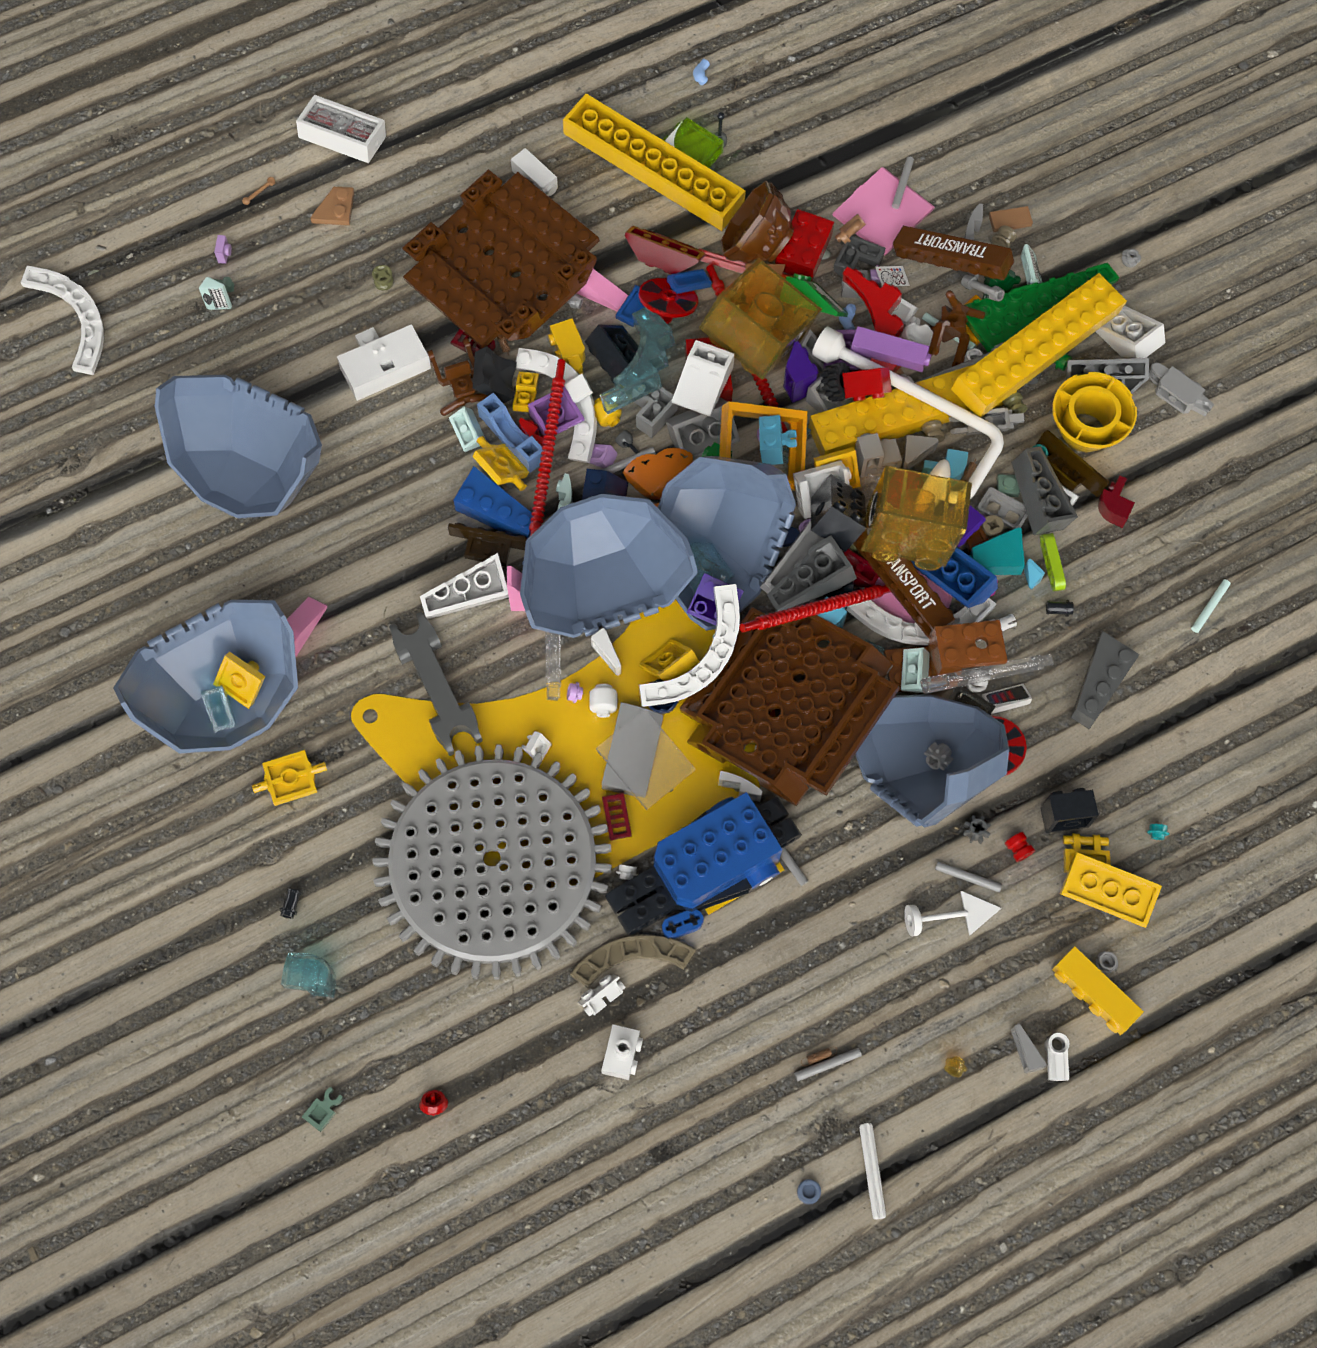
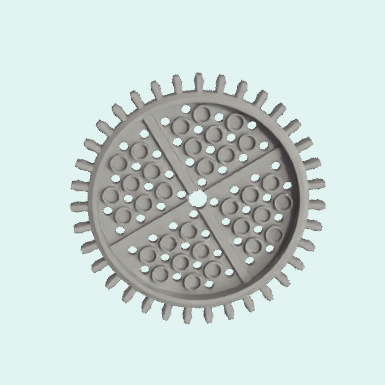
M496 745L494 760H484L481 746H476L475 762L465 764L464 755L458 750L455 751V759L458 763V766L447 770L443 760L440 758L436 760L437 768L441 775L433 780L423 769L418 771L420 779L426 785L419 792L407 783L403 785L406 794L412 797L407 806L403 805L400 801L392 799L391 806L395 811L402 814L398 822L389 818H382L381 820L385 828L392 829L394 832L392 839L383 837L375 839L377 846L390 848L389 857L373 858L374 866L389 867V875L375 878L374 884L376 887L391 885L393 893L381 897L378 901L381 907L397 902L400 910L391 914L387 920L390 925L396 924L404 918L410 925L400 933L399 938L404 942L414 933H417L422 938L414 949V953L417 956L424 953L425 949L431 945L437 949L431 961L434 967L437 968L442 962L444 955L447 954L454 957L451 965L452 974L457 975L462 961H468L473 963L471 969L472 978L478 979L481 973V964H492L493 977L495 980H499L501 976V963L512 962V971L516 977H519L522 970L519 960L530 957L532 965L536 970L541 969V960L537 956L538 952L547 948L551 956L558 960L560 954L553 944L554 942L563 937L569 945L574 947L577 941L574 935L568 932L572 925L576 923L587 931L591 928L590 923L582 918L580 914L584 907L593 912L600 913L601 905L589 900V896L592 890L600 893L608 892V885L595 882L594 879L596 872L611 873L612 867L610 864L596 863V854L611 852V844L595 845L594 836L608 832L607 824L591 827L588 819L601 813L600 807L596 805L585 811L582 809L580 803L590 796V791L588 788H585L573 796L568 789L575 784L577 780L576 775L572 773L563 783L556 780L554 777L559 773V762L553 763L549 771L545 773L538 769L542 763V754L539 752L533 757L531 765L521 763L523 758L522 747L516 748L514 759L510 761L502 760L504 753L501 745ZM517 776H522L523 780L521 782L515 781V778ZM495 778H500L501 782L499 784H494L493 780ZM477 780L479 783L477 786H471V782ZM456 783L455 788L450 789L448 787L450 784ZM541 795H546L547 799L545 801H541L539 797ZM519 797H524L525 801L523 803H518L517 799ZM497 799H501L503 801V803L499 806L495 805V801ZM476 801L480 802V806L478 808H474L472 806V804ZM452 804H457L458 808L456 810H451L450 806ZM430 806L436 807L434 812H428V808ZM570 814L572 817L570 820H565L563 816ZM547 816L549 821L544 823L541 821V818ZM522 818L527 820L524 825L519 824V820ZM498 821H504V826L498 827L496 824ZM476 823H481L482 827L480 829H475L474 825ZM455 825L460 827L457 832L452 831V827ZM431 828H437V832L435 834H430L429 830ZM409 830L415 831L413 836H407V832ZM568 835L574 837L573 841L567 842L565 838ZM545 838H550L551 842L549 844H544L543 840ZM527 840L529 842V844L525 847L520 845L521 841ZM499 843H506V847L504 849L498 848ZM483 845L484 848L482 851H477L476 846ZM455 847L461 848V852L458 854L454 853L453 850ZM434 849L439 851L436 856L431 855V851ZM410 852H416V856L414 858H409L408 854ZM486 852H499L501 859L496 866L492 867L484 863V854ZM574 857L576 859L575 863H568V858ZM551 859L553 864L546 866L545 861ZM524 862L531 864L527 869L523 868L522 865ZM502 864L508 865V869L502 871L500 870V866ZM481 866L486 868L483 873L477 872V869ZM457 869H462L463 873L461 875H455ZM439 871L440 876L438 878L432 877L433 872ZM415 873L418 877L416 880H410V875ZM576 879L578 881L577 885L571 886L569 884L570 880ZM553 881L555 886L548 888L547 883ZM531 884L533 887L527 891L524 889V886ZM508 886L510 890L507 893H503L502 888ZM482 888L487 889V893L485 895L479 894V891ZM458 891H464L465 893L461 898H458L456 894ZM440 893L442 897L439 900H435L434 895ZM413 896H419L417 902H411ZM555 903L557 905L556 910H550L549 905ZM528 906L535 908L532 913L526 911ZM506 908L512 910L510 915H505L503 911ZM488 911L489 915L483 918L481 917V912ZM460 913L466 914V918L464 920L458 919V915ZM438 915L443 916V920L441 922L435 921V918ZM534 928L536 929V934L529 935L528 930ZM509 930L514 932L510 938L505 936V933ZM489 933L491 935L490 939L484 940L482 938L483 934ZM466 935L468 940L464 943L460 942V937Z

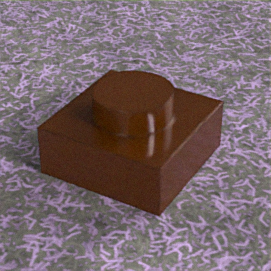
M981 526L965 542L969 553L973 547L988 541Z

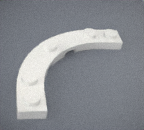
M27 266L21 280L23 287L57 295L69 303L78 314L81 322V341L72 369L75 372L94 375L103 349L104 328L100 313L93 299L82 286L71 281L69 277L55 271Z
M519 348L516 358V369L544 374L553 379L556 375L557 362L560 358L542 351ZM567 363L565 364L563 377L566 384L580 375ZM592 394L575 403L585 420L574 426V434L568 459L573 461L590 463L597 431L595 403Z
M736 584L713 587L717 623L712 644L703 659L693 669L678 678L639 685L642 707L666 704L687 698L706 687L723 670L734 650L739 631L740 613Z
M988 598L983 604L971 608L965 606L954 614L956 620L953 625L982 622L995 608L996 603ZM871 600L850 605L846 609L868 628L886 638L912 645H928L929 638L916 622H904L901 618L884 611Z

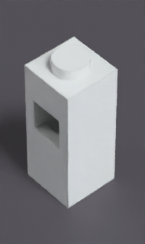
M526 148L511 159L512 171L515 174L519 172L547 196H551L558 189L557 177Z

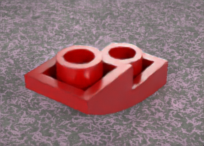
M520 418V430L529 437L533 436L541 447L544 446V438L539 436V428L536 423Z

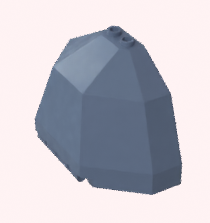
M227 375L173 376L156 388L155 410L168 465L202 502L236 518L277 516L292 503L319 464L322 444L311 414L304 412L305 408L293 402L288 404V400L273 393L270 395L269 391L256 385L252 386L250 382L239 377L233 381Z
M719 456L699 457L670 480L662 491V497L657 508L688 539L698 571L676 600L688 617L705 630L716 629V626L687 613L704 573L731 585L736 584V587L744 590L739 601V613L742 612L760 594L762 590L760 588L761 582H764L773 569L769 566H775L780 549L777 547L782 548L788 531L784 528L789 529L795 514L793 511L796 502L787 475L771 464Z
M599 494L560 507L526 540L520 596L533 629L572 638L580 636L584 632L585 636L588 637L597 633L600 626L608 630L620 626L619 620L621 619L626 624L641 619L639 613L643 612L645 617L659 613L658 607L670 606L698 571L688 539L649 499Z
M229 600L224 603L222 608L217 603L205 610L208 616L203 617L199 613L185 621L187 627L183 628L180 623L165 631L167 638L164 639L160 634L147 641L150 647L144 646L135 652L113 687L131 721L178 753L231 750L269 729L298 689L294 633L275 600ZM229 651L246 663L249 661L256 662L259 666L258 671L266 676L254 704L249 709L213 685L224 656Z
M935 695L894 696L855 755L863 778L867 782L873 783L870 786V790L903 817H906L913 825L925 828L936 825L1007 774L1009 745L1005 725L979 707ZM934 742L937 745L944 743L951 749L950 757L953 758V761L944 770L941 768L933 769L926 762L927 756L924 753Z

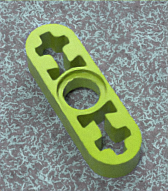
M1041 534L1040 545L1051 589L1053 592L1065 590L1066 580L1054 534Z

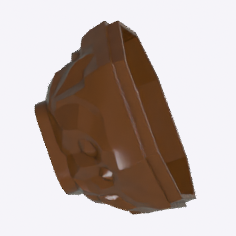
M765 181L752 190L730 220L720 241L722 253L727 260L745 263L762 260L771 263L792 237L794 230L792 223H790V208L785 203L783 195L775 188L772 182L768 183Z

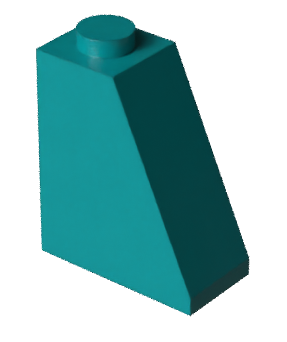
M1015 528L972 548L968 556L994 575H1021L1025 567L1022 529Z

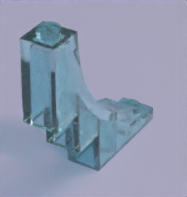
M646 307L632 313L635 328L640 334V344L637 353L622 373L613 379L615 387L600 394L604 411L607 414L662 388L658 371L669 366L665 350L674 346L675 340L669 325L658 314Z

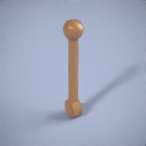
M269 177L263 186L249 197L243 198V204L248 205L250 200L269 185L273 186L275 179Z

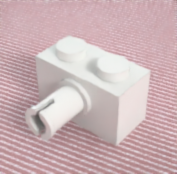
M612 1025L602 1066V1074L629 1080L630 1074L635 1075L638 1061H635L634 1057L636 1051H641L643 1038L639 1037L640 1031Z

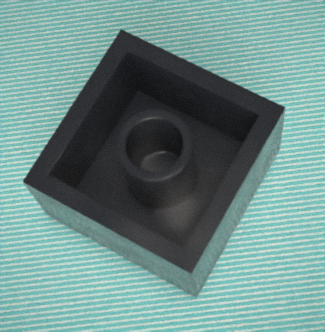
M1077 788L1070 793H1064V791L1052 792L1040 808L1046 833L1089 828L1099 816L1093 789Z

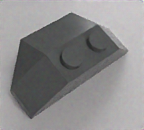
M1116 357L1067 360L1066 380L1074 375L1079 376L1088 374V372H1099L1118 379L1131 393H1134L1149 379V358Z

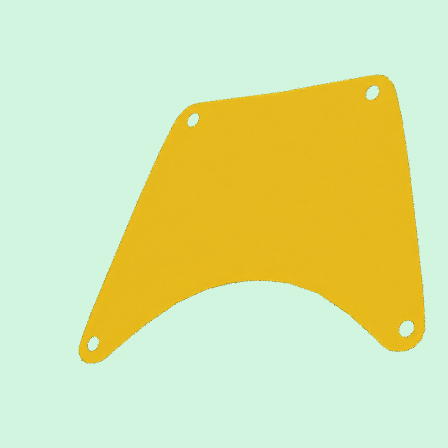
M676 599L670 606L658 607L659 613L647 617L644 616L643 612L639 613L641 619L632 621L625 632L612 643L621 663L620 675H615L599 656L579 671L538 691L511 699L478 704L470 703L476 715L482 742L477 744L469 733L459 732L452 739L454 752L460 750L464 755L466 764L476 761L475 747L481 746L484 753L483 759L494 760L496 745H501L504 753L502 760L513 761L516 748L522 747V745L526 746L529 742L527 736L533 735L534 731L539 732L551 743V746L538 769L547 773L553 763L559 762L560 770L554 778L560 783H563L572 773L575 774L577 780L568 790L575 796L581 790L588 788L590 796L582 801L580 806L585 811L592 806L599 805L601 813L588 819L590 826L595 827L600 824H607L602 797L619 793L603 790L602 780L620 704L622 702L642 707L639 685L649 684L660 679L642 669L639 664L671 639L691 648L700 662L712 644V636L716 629L705 630L693 622ZM576 682H579V686L583 687V695L581 700L573 703L567 700L568 686L570 683L576 684ZM598 684L611 685L618 695L617 710L606 718L598 717L589 708L590 691ZM373 694L359 700L353 706L351 720L356 729L405 783L413 786L416 791L419 792L426 785L420 779L418 773L421 769L427 772L432 780L441 775L437 768V759L440 758L445 762L447 770L458 766L455 754L448 755L444 747L438 742L429 723V719L438 716L431 701L386 694ZM687 698L678 700L677 706L670 713L661 714L664 717L645 798L624 794L632 837L610 841L608 832L594 836L595 845L611 844V852L596 854V863L610 864L613 869L658 845L659 841L688 826L720 801L729 797H734V799L739 797V792L733 788L718 786L720 771L740 776L760 788L756 777L728 761H725L723 764L687 743L700 724L681 713L680 707ZM648 706L642 707L651 710ZM368 709H373L378 714L377 720L373 723H367L363 720V713ZM748 744L745 747V751L748 753L755 751V744ZM522 749L523 758L521 763L531 765L533 758ZM517 776L515 778V781L521 782L523 780L522 776ZM495 778L493 780L494 784H499L501 782L500 778ZM473 780L471 786H477L479 782ZM452 783L448 787L453 789L456 787V783ZM541 795L539 799L545 801L547 796ZM519 797L517 799L518 803H523L525 801L524 797ZM501 799L495 801L497 806L503 803ZM476 801L472 804V806L474 808H478L480 806V802ZM620 801L608 803V807L621 805ZM452 804L450 806L451 810H456L458 808L457 804ZM430 806L429 809L434 812L436 807ZM622 809L609 811L610 816L623 813ZM570 814L563 816L565 820H570L572 817ZM543 816L541 821L544 823L548 822L549 817ZM525 818L519 820V824L524 825L527 822ZM624 818L611 820V824L624 822ZM498 821L496 826H504V821ZM476 823L474 825L475 829H480L482 827L481 823ZM455 825L452 827V831L457 832L460 827ZM625 827L613 829V833L626 831ZM571 835L565 838L567 842H571L574 839ZM545 838L543 840L544 844H549L551 842L550 838ZM527 840L521 841L520 845L525 847L529 844V842ZM501 842L498 845V848L504 849L506 847V843ZM483 845L476 846L477 851H482L484 848ZM490 851L484 854V863L488 866H496L501 859L497 851ZM570 857L567 860L570 864L576 861L574 857ZM551 859L545 861L546 866L553 864ZM524 862L522 867L527 869L531 864ZM502 864L500 866V870L502 871L508 869V865ZM596 872V873H595V878H597L598 876H600V875H602V874H604V873ZM571 879L569 882L571 886H575L578 883L576 879ZM550 881V888H553L555 886V883L553 881ZM526 884L524 889L529 891L533 886Z

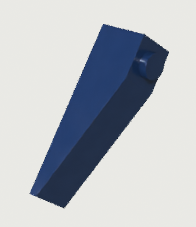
M586 469L582 500L599 494L627 497V481L609 471Z

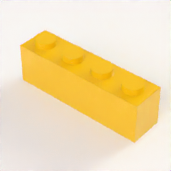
M1075 946L1052 969L1055 972V977L1061 983H1066L1072 988L1071 991L1074 996L1079 1000L1083 999L1089 1005L1090 1011L1098 1017L1101 1016L1107 1022V1027L1114 1033L1123 1034L1144 1012Z

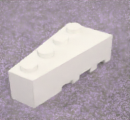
M498 553L421 595L420 599L426 619L508 598L507 584Z

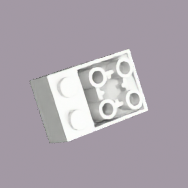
M696 340L687 357L672 403L711 416L734 368L735 354Z

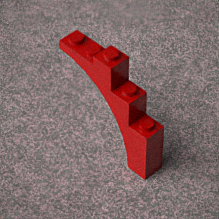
M847 266L843 271V281L864 302L871 315L874 330L899 337L903 332L904 323L897 315L891 314L901 302V291L896 286H890L886 282L879 288L875 281L867 280L857 269L852 270ZM871 358V361L883 367H889V370L894 373L901 367Z

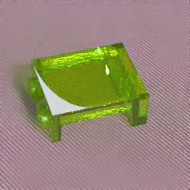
M687 117L682 122L677 123L674 131L664 138L665 142L708 168L723 153L724 141Z

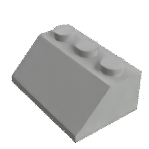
M719 398L711 416L689 410L665 420L675 448L684 449L692 453L693 460L702 456L707 446H712L714 442L720 445L722 405L727 403V401ZM732 418L731 444L739 442L740 438L734 418Z

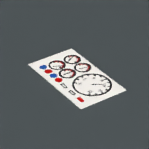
M903 266L875 267L882 286L885 282L890 286H910Z

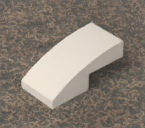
M720 771L718 786L740 789L739 796L747 792L753 801L760 802L762 791L756 785L735 774Z

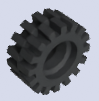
M843 362L825 366L822 370L824 373H821V377H823L821 383L824 384L822 389L826 391L824 393L825 396H828V400H832V402L849 399L845 398L843 373L852 371H849L850 367L846 366L847 364Z

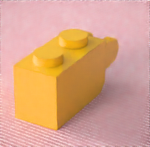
M573 318L550 325L548 340L550 345L556 348V351H554L555 356L564 359L580 375L583 374L582 363L586 359L585 347Z

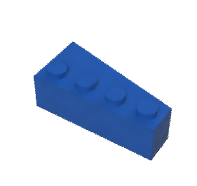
M473 466L454 498L455 510L508 535H523L529 538L531 535L529 526L531 523L530 519L533 517L531 515L532 512Z

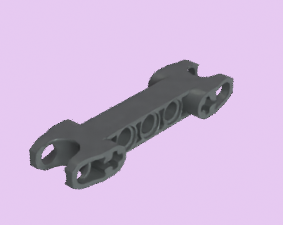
M420 612L416 614L419 627L415 633L410 635L402 634L395 624L390 625L389 628L395 651L402 665L412 661L438 715L429 719V723L438 742L444 747L448 755L451 756L455 754L452 739L457 733H469L477 744L482 742V737L478 729L476 715L470 703L467 702L459 706L433 653L434 650L441 648L442 645L434 627L428 622L423 613Z

